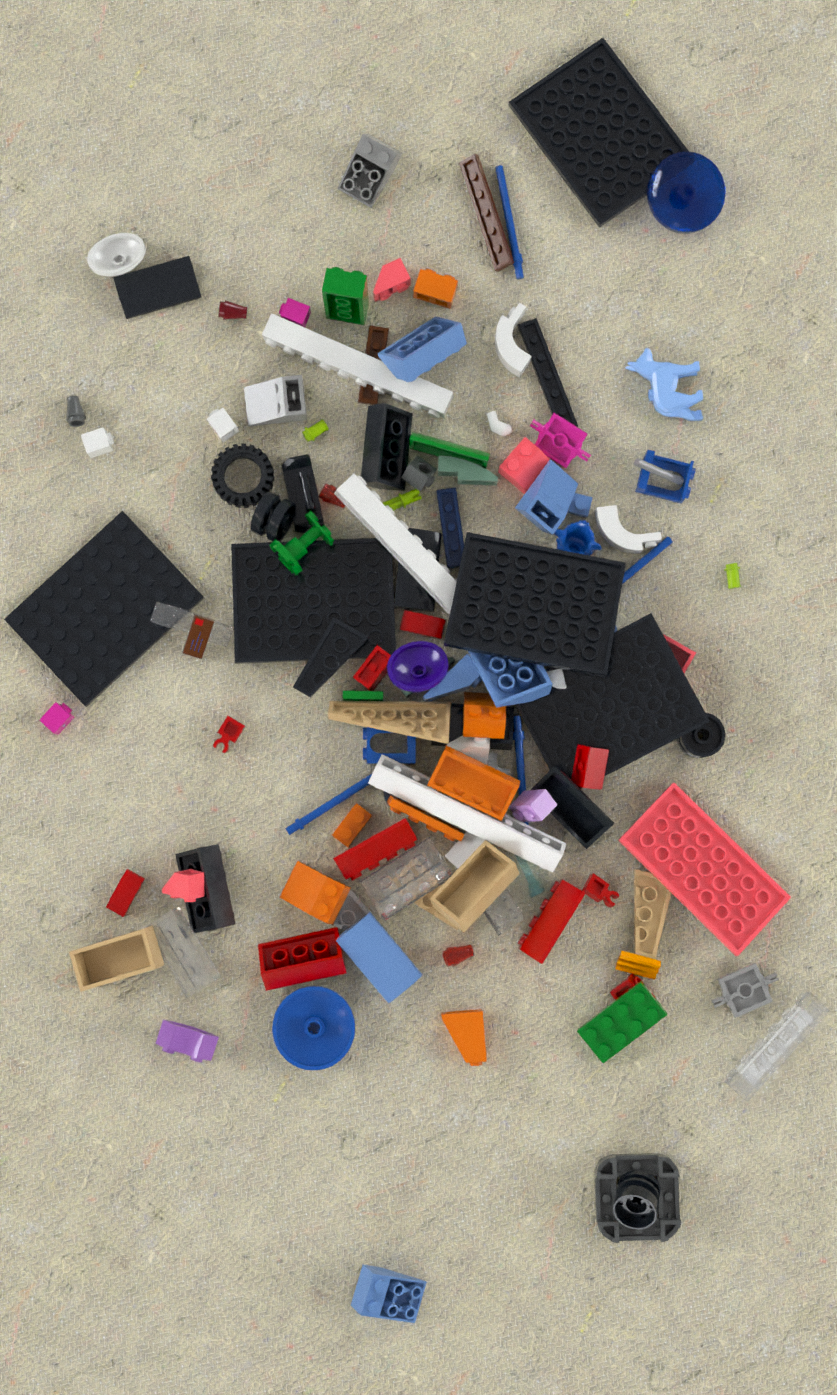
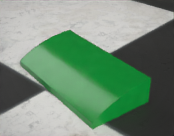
M412 432L410 436V449L437 457L449 456L464 459L485 469L487 468L490 453L417 432Z

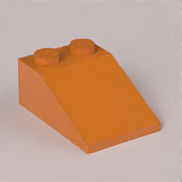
M464 692L463 737L504 739L506 706L496 708L489 693Z
M297 861L280 898L309 915L333 925L351 887Z

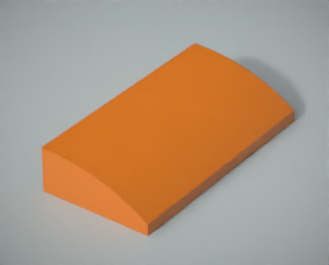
M446 745L427 786L502 821L520 786V780Z

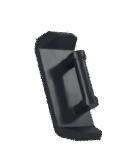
M309 454L288 458L281 466L288 499L296 504V513L293 520L295 532L306 533L312 528L305 518V514H308L310 511L318 518L317 522L321 527L325 525Z

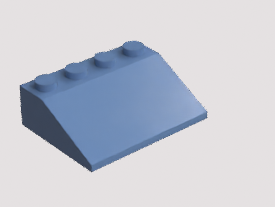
M468 651L496 708L531 702L550 694L553 684L543 665Z

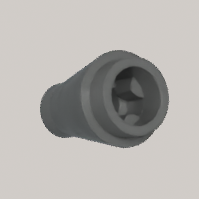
M67 397L66 421L69 423V426L80 427L84 425L86 416L79 397Z

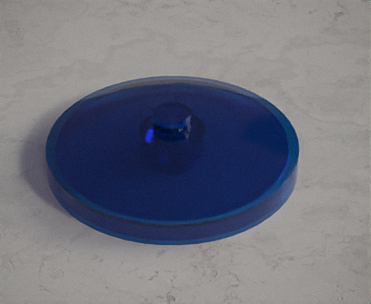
M679 152L665 158L652 172L647 186V200L653 216L662 226L676 233L690 234L706 228L718 217L725 202V183L721 172L710 159L695 152Z

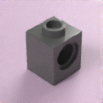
M417 456L409 463L401 478L421 492L426 486L429 488L436 479L433 476L437 469L420 456Z

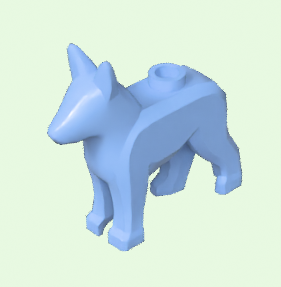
M646 348L636 362L627 363L629 365L625 367L627 370L637 372L650 381L651 389L648 390L649 401H653L654 408L658 413L666 417L684 418L688 421L703 420L701 410L691 411L689 407L703 400L702 390H698L696 394L692 395L675 392L678 379L697 376V372L700 371L699 361H694L693 364L689 365L655 362L652 358L651 350Z

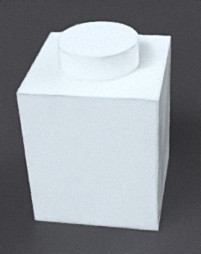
M224 408L216 409L209 414L207 421L222 442H225L239 432Z
M104 427L81 435L86 452L90 458L113 451L111 445L114 444L111 432L107 433Z

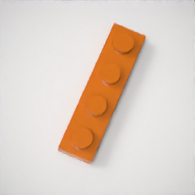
M390 795L387 800L388 805L391 806L390 810L397 814L403 812L409 815V820L417 824L421 821L427 824V829L435 833L439 830L444 833L443 836L453 842L455 839L462 841L465 835L462 830L393 795Z

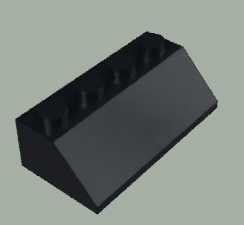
M386 403L368 406L361 477L367 483L366 486L377 489L405 491L406 481L401 477L408 466L413 413Z
M219 844L175 854L179 871L193 869L204 872L205 897L196 898L195 902H185L191 933L194 934L235 925L234 912L232 910L230 892L227 886Z

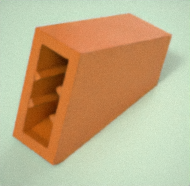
M482 1009L441 1012L442 1020L465 1062L470 1063V1066L483 1065L482 1062H486L487 1058Z

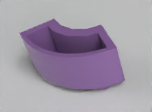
M163 1020L155 1044L163 1047L162 1051L170 1054H174L175 1051L191 1056V1060L201 1063L203 1060H212L219 1037L189 1025Z

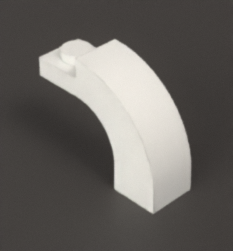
M521 303L516 308L512 307L507 317L504 315L500 317L495 335V348L499 360L508 371L519 378L529 365L532 357L521 350L513 340L512 333L526 310V306Z
M617 505L597 507L595 510L596 524L600 534L607 543L619 551L640 554L643 550L642 545H645V548L656 547L662 540L661 532L633 534L625 530L618 518Z

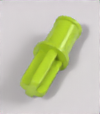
M415 488L402 495L399 493L397 497L387 500L383 504L384 506L388 505L394 511L401 507L406 508V505L422 498L419 495L420 492Z

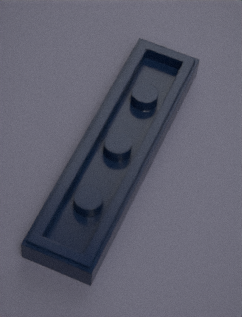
M456 487L436 490L446 564L448 569L458 568L461 563L464 540Z

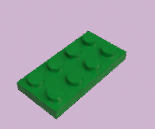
M640 981L578 1028L577 1032L600 1061L605 1063L666 1017L668 1013L643 982Z

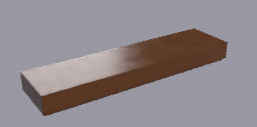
M369 325L365 354L382 361L378 353L387 346L389 328ZM369 384L366 387L360 385L358 403L376 405L378 404L379 393L373 390L374 387Z

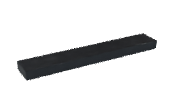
M537 318L518 324L526 350L532 356L531 363L551 414L556 413L578 427Z

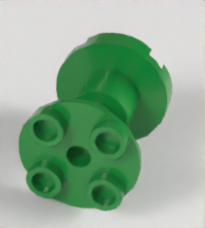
M311 511L305 514V518L312 528L299 539L294 537L284 546L278 540L273 541L269 545L274 553L278 552L279 560L295 576L302 571L297 561L308 553L306 549L319 537L329 545H333L334 539L330 536L332 534L325 525L321 527L317 522L318 518Z

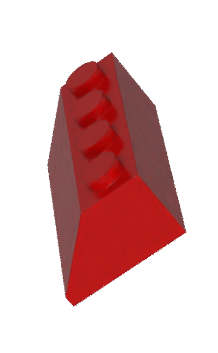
M404 818L333 859L345 879L350 878L353 881L362 876L361 871L368 868L371 871L380 866V860L386 858L389 861L398 856L396 851L402 848L407 851L416 845L414 841L418 839L407 819Z
M560 879L559 882H554L550 889L552 892L549 899L545 898L539 907L541 909L538 917L534 915L528 925L531 927L527 934L523 933L518 941L520 945L518 949L541 964L547 958L586 894L563 879Z
M338 927L258 944L261 977L266 991L346 974L343 949L336 942L339 937Z

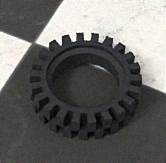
M241 443V446L234 444L230 449L226 447L225 452H220L218 454L219 458L214 460V466L211 468L212 484L221 499L231 506L232 504L238 508L240 506H244V508H249V505L256 506V503L273 488L274 470L268 456L261 449H256L254 445L246 446V443ZM237 459L252 460L261 470L260 482L250 492L237 493L226 485V469Z

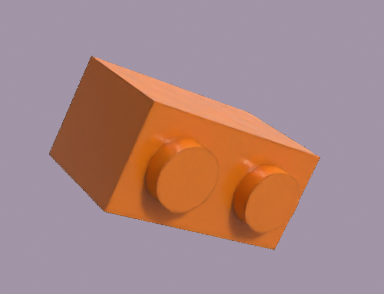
M420 269L413 290V298L451 309L458 288V280H455L451 275L442 276L436 274L431 269Z

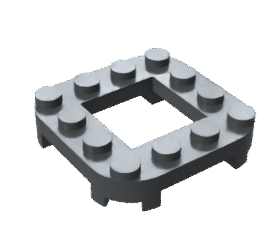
M660 1153L611 1154L598 1161L594 1173L596 1223L604 1237L614 1243L639 1240H660L665 1242L675 1235L681 1227L678 1180L680 1175L676 1165L669 1157ZM629 1171H643L656 1176V1180L661 1187L658 1217L654 1224L647 1229H630L622 1225L613 1213L617 1189L616 1179Z

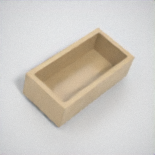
M485 840L435 892L430 901L440 914L464 933L520 873L516 864Z
M153 926L69 952L80 992L164 966Z

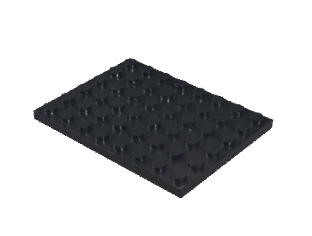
M604 38L592 44L508 103L510 109L599 228L695 161L694 157Z
M121 511L4 620L80 702L87 707L204 599V596L137 525Z
M467 532L444 646L606 678L626 563Z
M377 538L334 540L333 545L327 544L324 540H315L306 548L308 553L297 561L302 568V571L297 576L291 573L279 560L278 552L274 553L269 546L272 542L231 544L235 664L308 661L333 618L369 637L349 659L368 658L377 645L390 655L396 651L392 554ZM280 542V543L284 546V545H286L288 542Z
M652 613L614 632L606 678L563 669L567 688L559 689L552 686L549 695L531 702L515 704L548 768L551 770L557 765L570 779L572 778L577 744L609 750L605 777L710 722ZM549 667L546 669V672L556 670L558 668Z

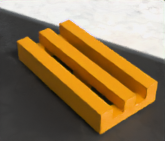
M621 950L615 969L655 980L656 974H658V970L661 967V961Z

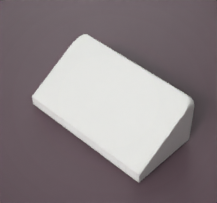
M466 832L462 841H458L445 857L459 868L485 840Z

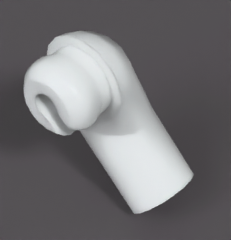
M496 411L487 413L492 432L501 436L511 433V425L500 422Z

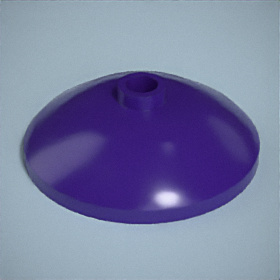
M415 641L407 643L394 651L389 658L387 671L391 682L398 688L409 692H421L435 687L445 678L449 663L446 653L438 645L426 641Z

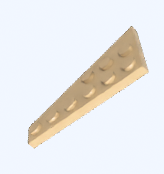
M330 701L328 719L449 744L451 702Z

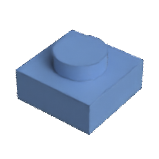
M575 493L568 513L587 518L593 497Z

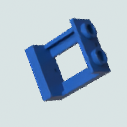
M647 450L643 460L662 469L680 474L684 478L683 486L679 490L673 491L649 485L647 483L650 472L641 468L635 492L682 504L685 498L688 499L691 487H688L689 480H693L695 475L694 461L688 464L657 456L655 451Z
M369 727L363 728V740H367V748H363V760H367V764H377L381 755H385L401 764H416V737L407 735V753H376L370 746L371 738L378 733L393 732Z

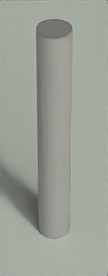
M636 458L634 461L635 466L678 485H682L684 482V478L642 459Z

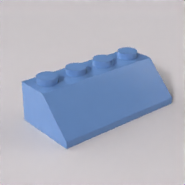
M435 316L379 352L378 356L397 379L412 382L422 373L430 371L436 364L445 361L451 354L460 351V348L467 343L460 322Z

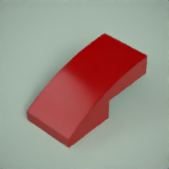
M404 610L399 630L442 640L446 620Z
M127 869L115 888L106 908L124 917L145 878Z

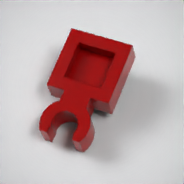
M227 716L217 732L222 737L214 742L213 747L217 748L218 744L223 743L225 747L222 752L224 754L227 753L229 742L236 743L246 726Z
M594 873L589 876L582 889L586 895L596 902L603 900L604 904L609 908L615 906L610 896L613 899H617L620 896L616 891H609L608 887L610 884Z

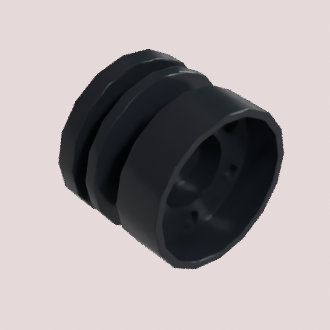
M629 1171L623 1174L618 1181L613 1204L615 1218L622 1225L630 1229L641 1230L652 1226L657 1219L661 1195L659 1182L652 1175L643 1171Z

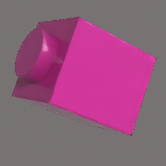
M288 298L286 303H282L279 314L281 318L305 328L311 315V309L306 304Z
M55 702L39 721L51 732L59 735L74 719V716L71 714L73 710L65 703L61 705Z

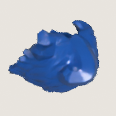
M579 520V522L567 525L564 530L557 529L554 533L558 536L556 539V549L589 556L593 554V550H601V545L594 541V533L589 526V522H586V520Z

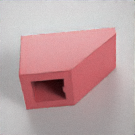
M401 258L382 266L373 291L375 302L378 300L384 301L397 291L401 293L411 285V278Z
M193 869L175 872L162 888V893L170 895L171 898H182L184 902H195L196 898L205 897L204 872Z

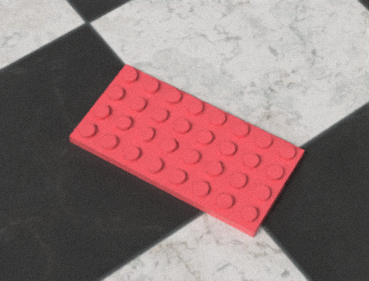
M674 782L618 839L735 956L740 955L791 898Z

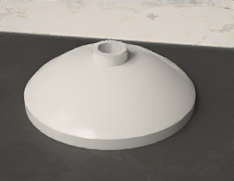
M118 233L97 242L89 251L87 262L90 269L98 275L106 277L120 276L130 272L140 264L145 255L146 248L139 236L131 233Z

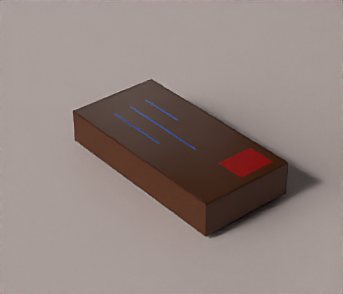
M194 614L182 651L183 654L202 659L214 620Z

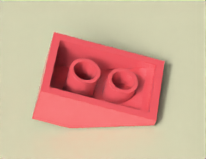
M524 437L499 466L498 473L525 494L550 459L535 444Z

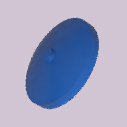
M307 986L297 989L289 994L276 1010L272 1025L274 1042L280 1054L289 1063L304 1070L329 1068L338 1063L348 1053L353 1043L355 1019L352 1009L340 994L329 988Z

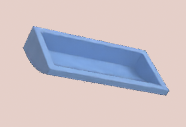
M370 912L340 934L336 940L388 1003L401 995L422 976V973Z

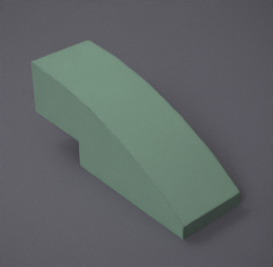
M439 456L438 476H458L457 484L497 486L498 477L475 463L449 456Z

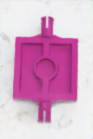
M553 413L550 420L544 425L535 419L530 424V427L539 432L535 445L547 457L567 468L576 456L586 462L590 458L591 454L581 449L588 433L558 414Z

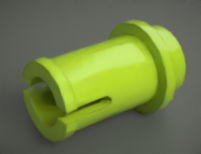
M321 419L311 427H305L302 434L308 442L315 441L314 438L328 431L329 428L325 421Z
M738 563L726 564L724 571L727 573L728 589L741 587Z

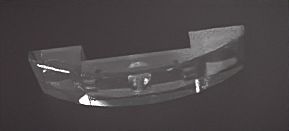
M156 602L150 622L188 633L194 614L202 615ZM214 620L208 641L227 647L234 628Z

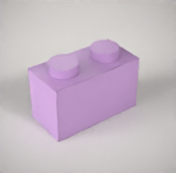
M546 789L523 791L509 808L513 812L512 814L515 819L521 822L542 821L557 806V803Z

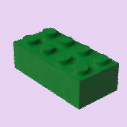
M339 267L326 268L322 287L326 319L365 326L369 306L367 275L360 271H344Z

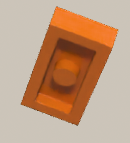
M356 803L332 836L346 847H349L372 815Z

